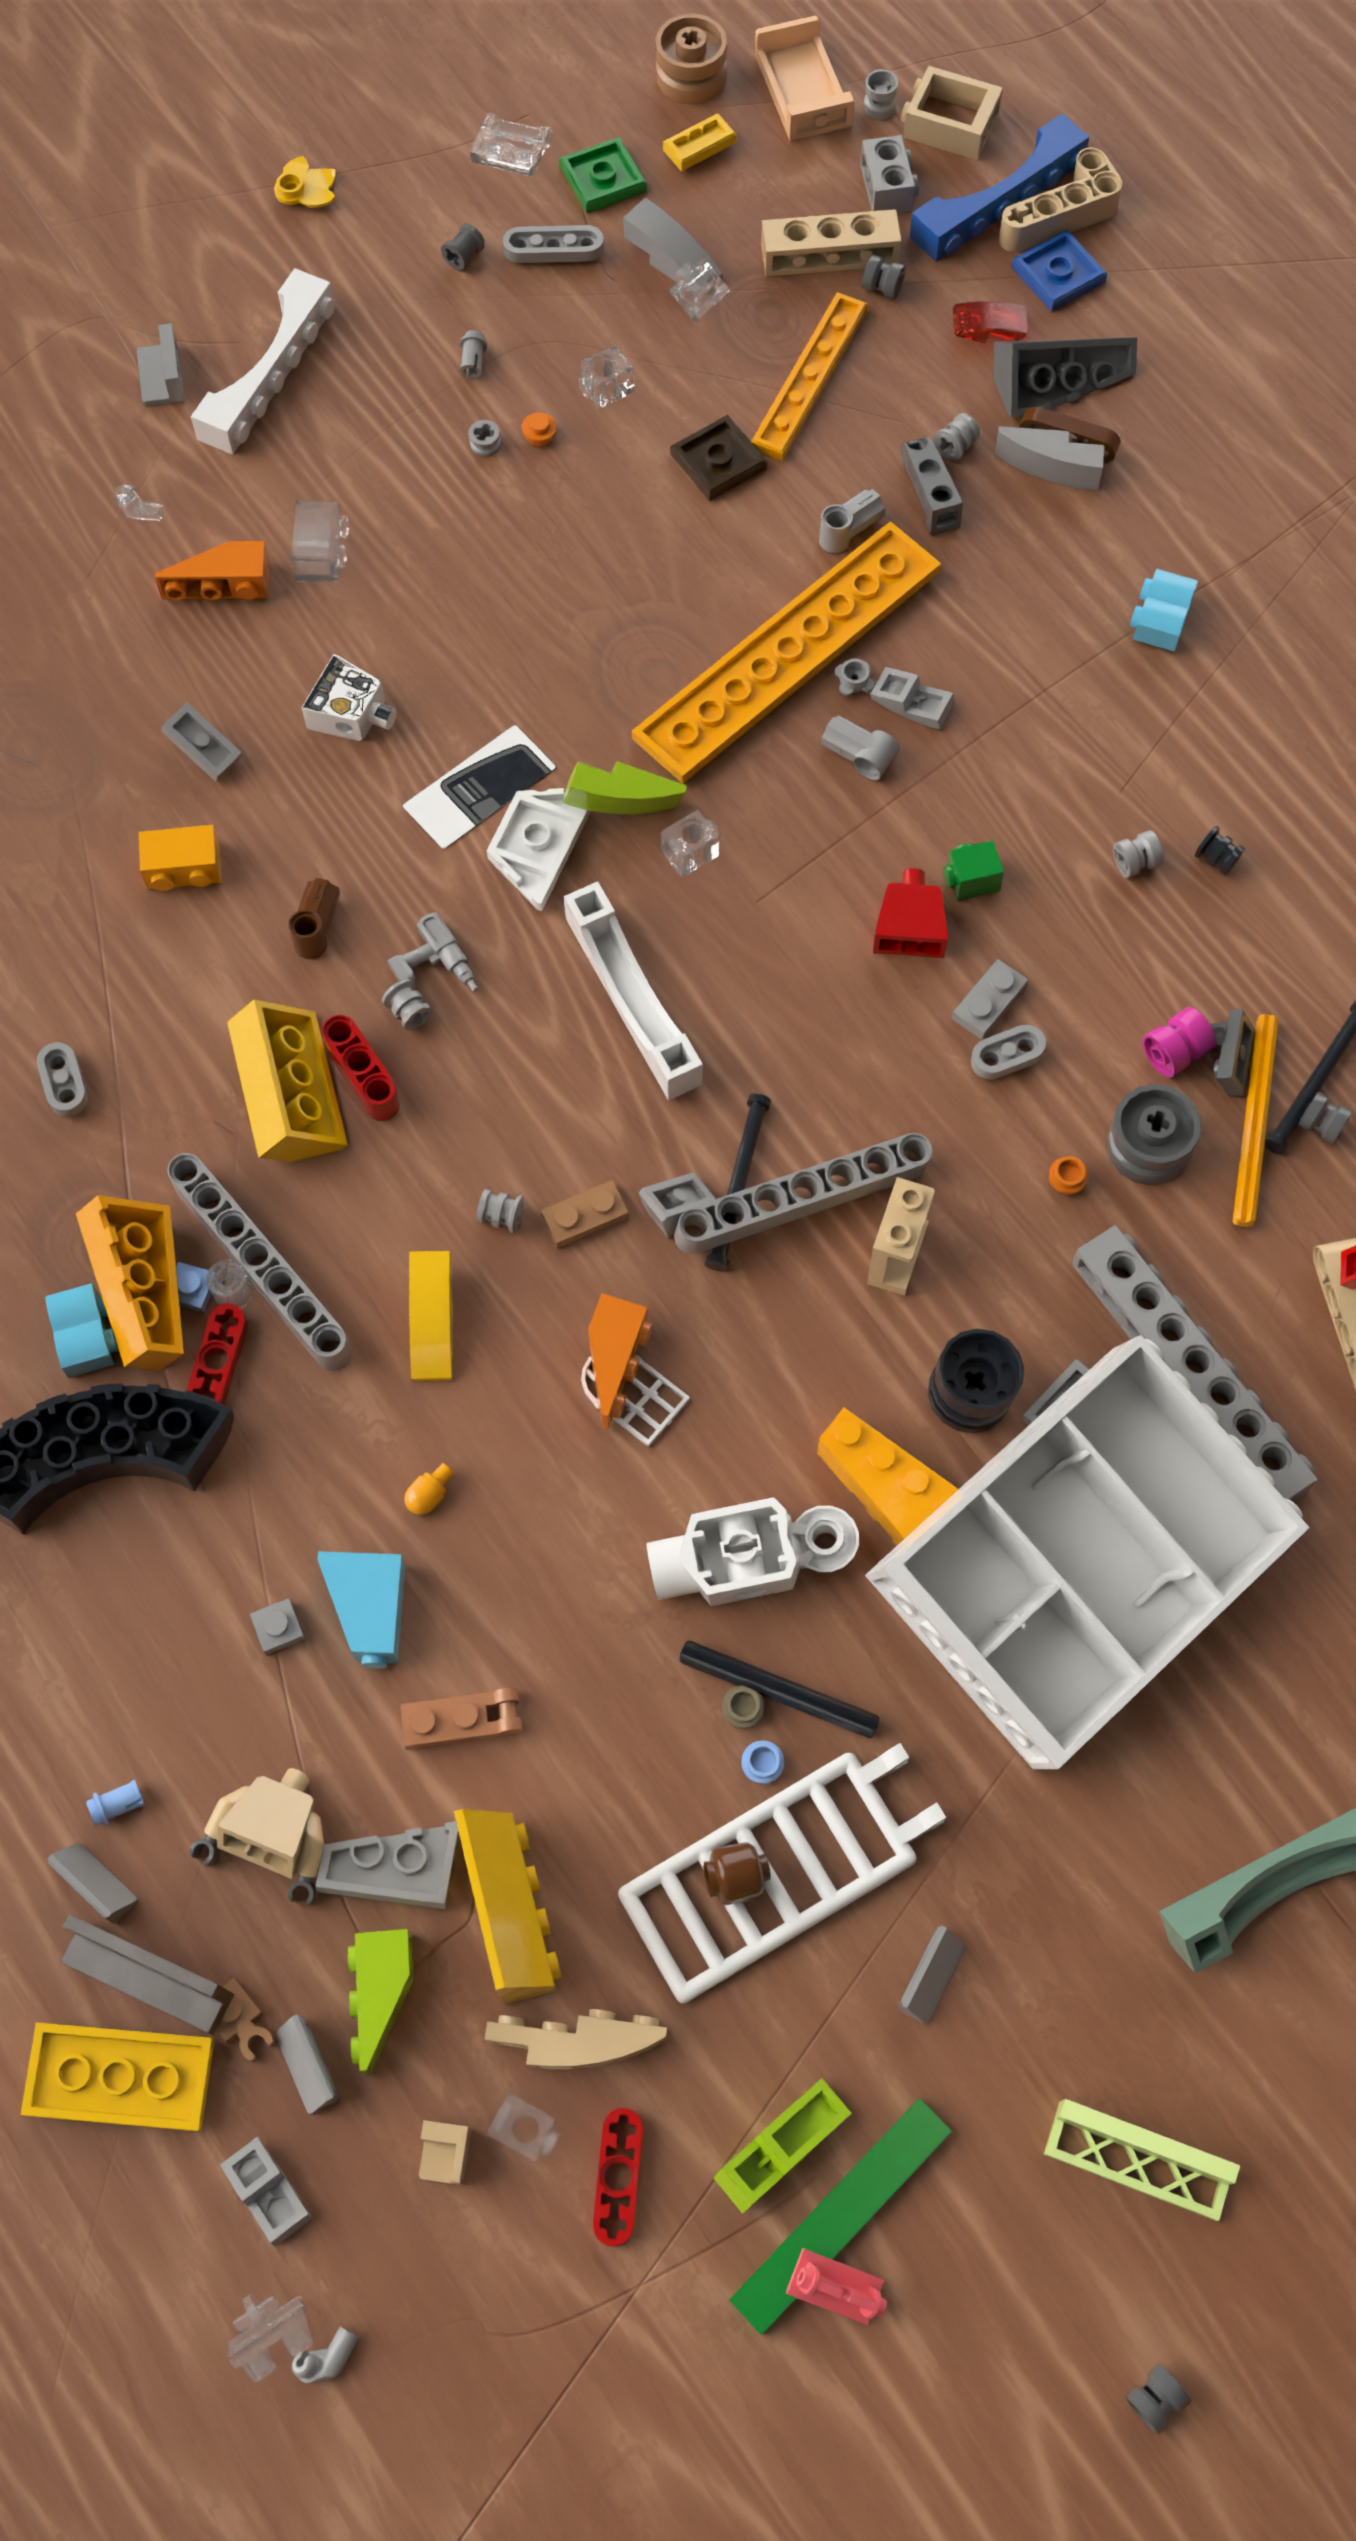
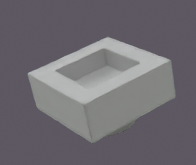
M289 1598L250 1613L265 1655L305 1640Z

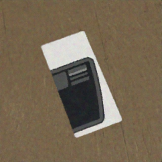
M514 725L403 804V807L441 848H446L511 801L516 791L526 790L555 769V765Z

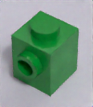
M993 840L978 844L965 843L950 850L948 864L943 867V875L947 888H953L957 901L1001 890L1004 870Z

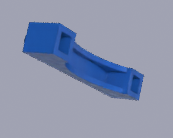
M1062 113L1038 129L1035 150L1018 170L1003 181L986 190L965 197L941 200L936 196L912 212L909 238L934 261H938L947 254L954 253L960 245L972 237H978L996 221H1001L1006 207L1034 197L1047 187H1053L1071 171H1075L1077 155L1084 148H1088L1089 136Z

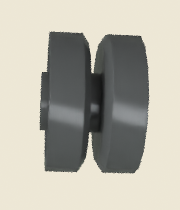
M1158 1084L1137 1087L1124 1096L1113 1116L1106 1144L1110 1162L1121 1175L1135 1183L1157 1185L1171 1181L1182 1174L1198 1143L1201 1129L1198 1110L1187 1095L1173 1087Z

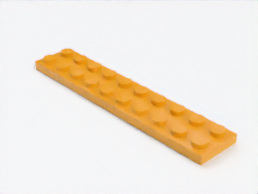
M890 521L632 730V739L680 783H685L939 574L941 563Z

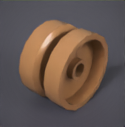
M696 13L681 14L668 19L659 28L655 37L656 80L658 87L665 96L673 101L685 104L703 103L715 98L723 90L727 81V37L725 30L720 23L709 16Z

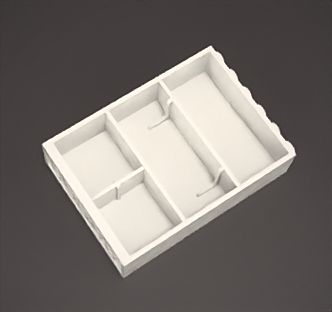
M1141 1335L1113 1348L865 1575L1032 1769H1059L1310 1528L1303 1521V1514L1299 1507L1291 1500L1284 1499L1274 1488L1275 1482L1271 1475L1263 1468L1256 1467L1246 1456L1247 1450L1242 1442L1235 1436L1228 1435L1218 1424L1219 1418L1214 1410L1207 1404L1200 1403L1190 1392L1191 1386L1186 1378L1179 1372L1172 1371L1162 1360L1163 1354L1158 1346L1152 1341L1144 1339Z

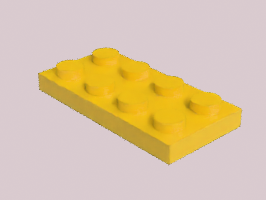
M36 2022L20 2115L202 2132L215 2039Z

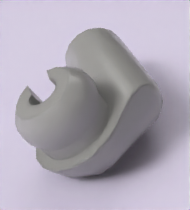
M340 2326L328 2348L311 2352H299L292 2362L293 2373L302 2382L310 2384L336 2378L341 2373L360 2337Z

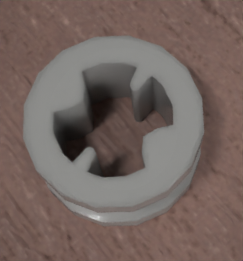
M489 420L476 421L471 425L468 433L471 450L479 456L495 454L501 445L498 426Z

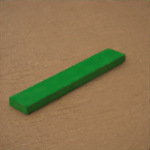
M919 2098L739 2288L729 2301L762 2335L796 2299L793 2296L787 2295L786 2290L802 2248L833 2259L952 2131Z

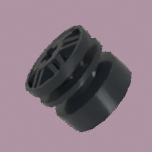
M972 1329L960 1332L947 1342L929 1378L928 1398L932 1410L943 1423L957 1431L977 1433L990 1430L1003 1420L1023 1384L1024 1364L1019 1351L1009 1339L995 1331ZM973 1384L977 1388L973 1389V1391L971 1392L967 1388H969Z

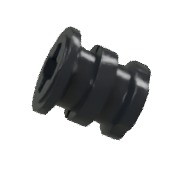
M1215 826L1201 842L1194 856L1196 858L1206 857L1209 865L1212 867L1217 865L1221 868L1220 873L1226 876L1240 859L1245 848L1241 845L1238 847L1233 845V839L1229 836L1223 838L1219 835L1220 828Z

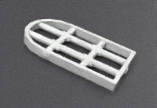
M635 1355L634 1358L640 1360L639 1365L658 1380L649 1389L634 1378L631 1383L639 1388L644 1396L636 1405L626 1398L625 1406L628 1407L627 1411L630 1412L624 1419L614 1417L612 1419L649 1447L661 1432L672 1423L674 1417L687 1404L690 1397L645 1363L641 1357ZM590 1356L582 1369L581 1383L585 1395L599 1409L598 1398L596 1399L591 1394L586 1384V1375L595 1381L594 1372L589 1369L592 1364ZM662 1384L683 1399L676 1408H673L658 1396L659 1393L656 1391ZM650 1398L670 1413L661 1425L643 1412L645 1409L642 1407ZM636 1414L656 1429L649 1439L628 1424Z

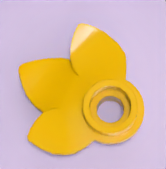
M297 157L284 166L283 174L277 178L274 186L275 196L279 202L286 205L300 203L310 208L329 205L335 200V195L330 189L334 185L336 171L335 169H309L305 157Z

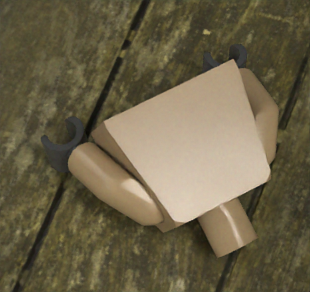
M290 1768L287 1769L280 1783L265 1776H260L250 1786H243L222 1797L218 1801L204 1829L205 1838L197 1840L191 1845L189 1850L190 1856L197 1859L203 1847L208 1846L210 1854L205 1860L204 1866L211 1867L215 1865L221 1857V1850H224L290 1879L294 1877L296 1872L299 1874V1879L290 1886L288 1898L290 1902H293L296 1889L303 1885L309 1891L306 1906L312 1904L316 1898V1889L311 1881L318 1874L324 1849L321 1818L314 1813V1798L304 1793L310 1782L308 1776L300 1770Z

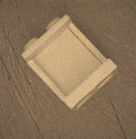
M899 1177L896 1178L873 1246L867 1281L868 1285L905 1296L928 1228L929 1220L926 1218L935 1194L933 1188Z

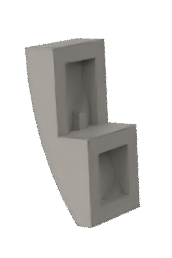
M885 667L870 694L872 700L890 711L938 730L941 729L955 703L953 693L920 685L918 675Z
M259 2137L254 2138L220 2164L238 2196L248 2206L273 2246H278L313 2218Z

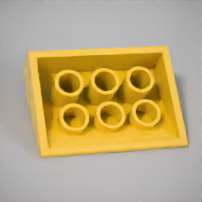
M470 1809L454 1811L497 1993L504 2004L508 2005L555 1992L554 1979L562 1978L556 1951L547 1953L543 1936L551 1934L545 1908L537 1910L533 1893L541 1891L535 1865L526 1867L522 1851L530 1849L525 1824L516 1825L513 1814L507 1812Z

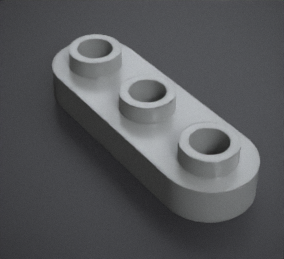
M591 225L514 227L504 234L502 240L504 255L515 263L593 261L598 259L604 251L603 234L597 227Z

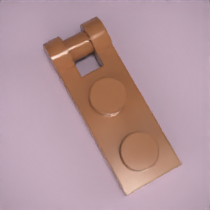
M503 1688L494 1692L400 1704L405 1749L509 1736L523 1732L522 1718L517 1717L516 1704L520 1702L519 1690L517 1688ZM499 1707L500 1719L488 1722L487 1709Z

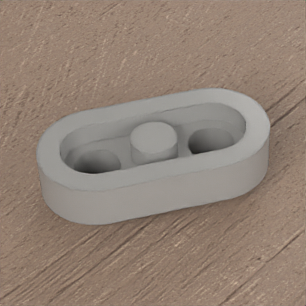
M1020 1025L983 1039L973 1049L971 1056L972 1069L981 1078L993 1080L1034 1065L1040 1061L1044 1054L1046 1046L1045 1036L1038 1028L1032 1025ZM1025 1045L1028 1046L1031 1049V1051L1022 1052L1018 1047ZM992 1059L996 1062V1065L989 1066L984 1063V1060Z
M60 1042L51 1043L43 1047L37 1056V1067L46 1099L51 1109L63 1117L79 1114L87 1105L88 1094L74 1051L67 1044ZM65 1063L62 1069L54 1070L57 1064ZM67 1096H75L71 1102L63 1103Z

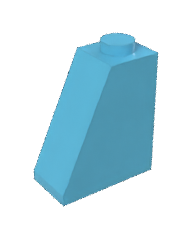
M318 1551V1563L355 1660L362 1662L361 1665L363 1667L375 1669L386 1668L387 1663H398L406 1570L402 1554Z

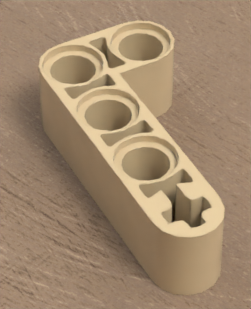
M1084 148L1077 155L1072 183L1006 207L1002 215L999 236L1000 246L1008 252H1020L1037 246L1065 230L1071 233L1113 217L1118 209L1123 182L1105 153L1097 148Z

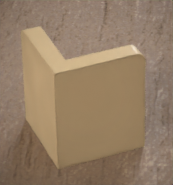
M423 2120L421 2140L424 2141L419 2178L428 2181L463 2185L472 2129L468 2126Z

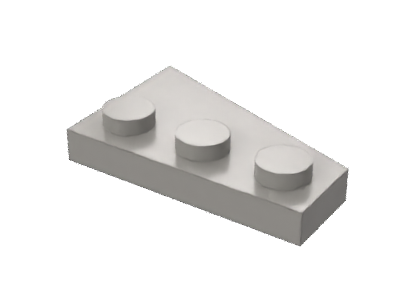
M456 1821L445 1823V1826L422 1830L421 1827L405 1830L403 1834L381 1838L375 1835L325 1844L315 1886L316 1890L320 1893L446 1909L459 1840Z

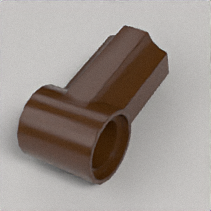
M315 878L313 881H308L298 911L289 919L288 928L295 952L306 959L319 957L327 948L326 934L340 897L339 887L330 883L329 880Z

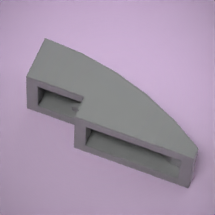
M646 197L623 217L624 238L650 255V265L698 297L702 298L723 278L721 270L698 242L678 222Z
M999 426L995 455L1011 466L1049 482L1073 488L1098 491L1103 470L1104 445L1069 443V431Z

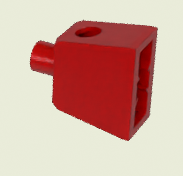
M918 868L906 869L903 872L902 883L891 882L887 885L875 929L873 953L933 958L945 957L948 932L942 889L936 885H925L926 874L923 870Z

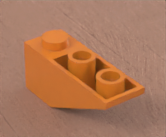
M228 541L156 572L155 580L161 599L180 601L183 599L253 600L255 598H268L270 560L265 541Z
M601 1293L588 1328L602 1427L609 1429L612 1418L619 1419L621 1417L627 1397L622 1394L625 1382H633L640 1360L634 1357L639 1345L646 1346L652 1330V1323L647 1322L648 1307Z

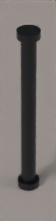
M1356 1000L1350 1007L1351 1014L1274 1133H1269L1266 1136L1264 1145L1273 1153L1283 1154L1288 1147L1287 1140L1356 1035Z
M753 1093L748 1097L747 1105L750 1109L727 1195L745 1189L764 1112L768 1111L771 1105V1099L765 1095ZM727 1212L721 1215L725 1222L729 1224L736 1223L737 1215ZM730 1243L713 1248L712 1253L706 1256L705 1266L715 1271H727L729 1266L727 1254Z

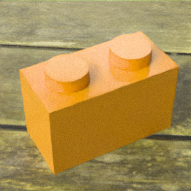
M214 825L139 832L140 872L147 890L166 891L173 887L191 885L205 887L212 883H222L220 843Z

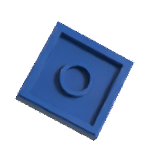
M1068 230L1012 260L1011 268L1051 312L1106 282L1107 278L1105 270Z

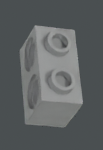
M902 135L862 140L860 167L871 210L896 209L897 213L912 211L914 196L919 194V183L917 175H912L911 173L912 155L910 149H905Z

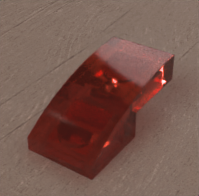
M976 301L955 304L952 308L954 334L957 337L985 344L991 335L1014 341L1024 340L1028 335L1026 306L1005 302Z

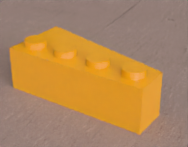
M97 1195L78 1211L76 1216L123 1365L129 1368L161 1371L184 1354L171 1208L169 1205Z
M844 1407L819 1438L817 1454L846 1488L856 1495L866 1507L868 1514L875 1522H879L891 1536L892 1542L896 1546L959 1490Z

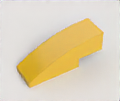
M450 1251L409 1252V1328L412 1381H452L453 1302L452 1259Z

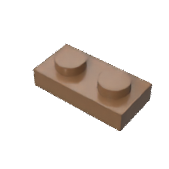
M610 1180L542 1209L541 1216L556 1248L559 1249L629 1219V1212L614 1181Z

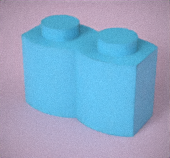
M1156 569L1153 579L1146 578L1139 598L1145 600L1143 607L1136 605L1129 626L1136 628L1133 640L1175 652L1198 580Z
M93 1283L45 1296L61 1369L68 1378L115 1365L114 1352H118L119 1349L112 1328L107 1329L105 1317L108 1314L102 1295L98 1293Z

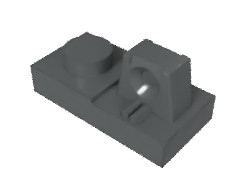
M1238 1009L1230 1010L1228 1021L1211 1024L1217 1042L1215 1049L1212 1051L1221 1052L1220 1059H1217L1214 1064V1076L1228 1096H1244L1255 1027L1244 1010Z

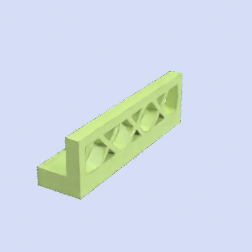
M1068 2099L1059 2102L1044 2151L1045 2156L1214 2221L1220 2220L1229 2185L1236 2183L1240 2169L1238 2164ZM1064 2123L1080 2129L1090 2148L1076 2155L1057 2149ZM1091 2134L1106 2140L1096 2145ZM1113 2142L1125 2147L1133 2164L1119 2172L1107 2168L1099 2152V2149ZM1134 2150L1149 2157L1139 2161ZM1093 2153L1097 2164L1082 2157ZM1155 2159L1166 2162L1176 2180L1161 2189L1150 2184L1142 2168L1143 2165ZM1177 2167L1193 2173L1182 2178ZM1133 2170H1136L1140 2180L1134 2179L1125 2174ZM1198 2176L1218 2182L1211 2208L1194 2202L1185 2183ZM1179 2186L1184 2197L1168 2191Z

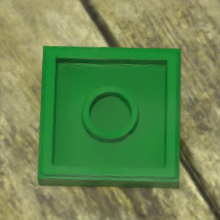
M620 137L559 158L560 169L586 213L647 192V182Z

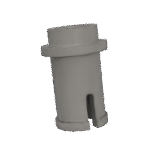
M470 330L460 340V346L463 349L460 373L465 376L468 368L467 378L475 379L482 374L483 352L486 351L488 344L483 333Z

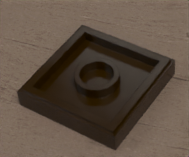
M728 414L670 446V455L709 501L767 469V460Z

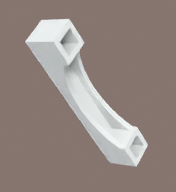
M294 268L278 291L283 317L273 343L262 359L244 377L215 394L208 391L191 416L197 440L232 455L239 445L247 440L250 429L256 420L265 414L267 404L275 393L280 392L284 380L291 369L298 366L304 350L309 343L311 344L315 341L318 330L324 321L332 316L335 309V300L333 299L330 282Z
M597 881L564 896L565 915L569 926L668 1101L703 1085V1064L686 1034H682L650 987L615 916V910L599 882Z

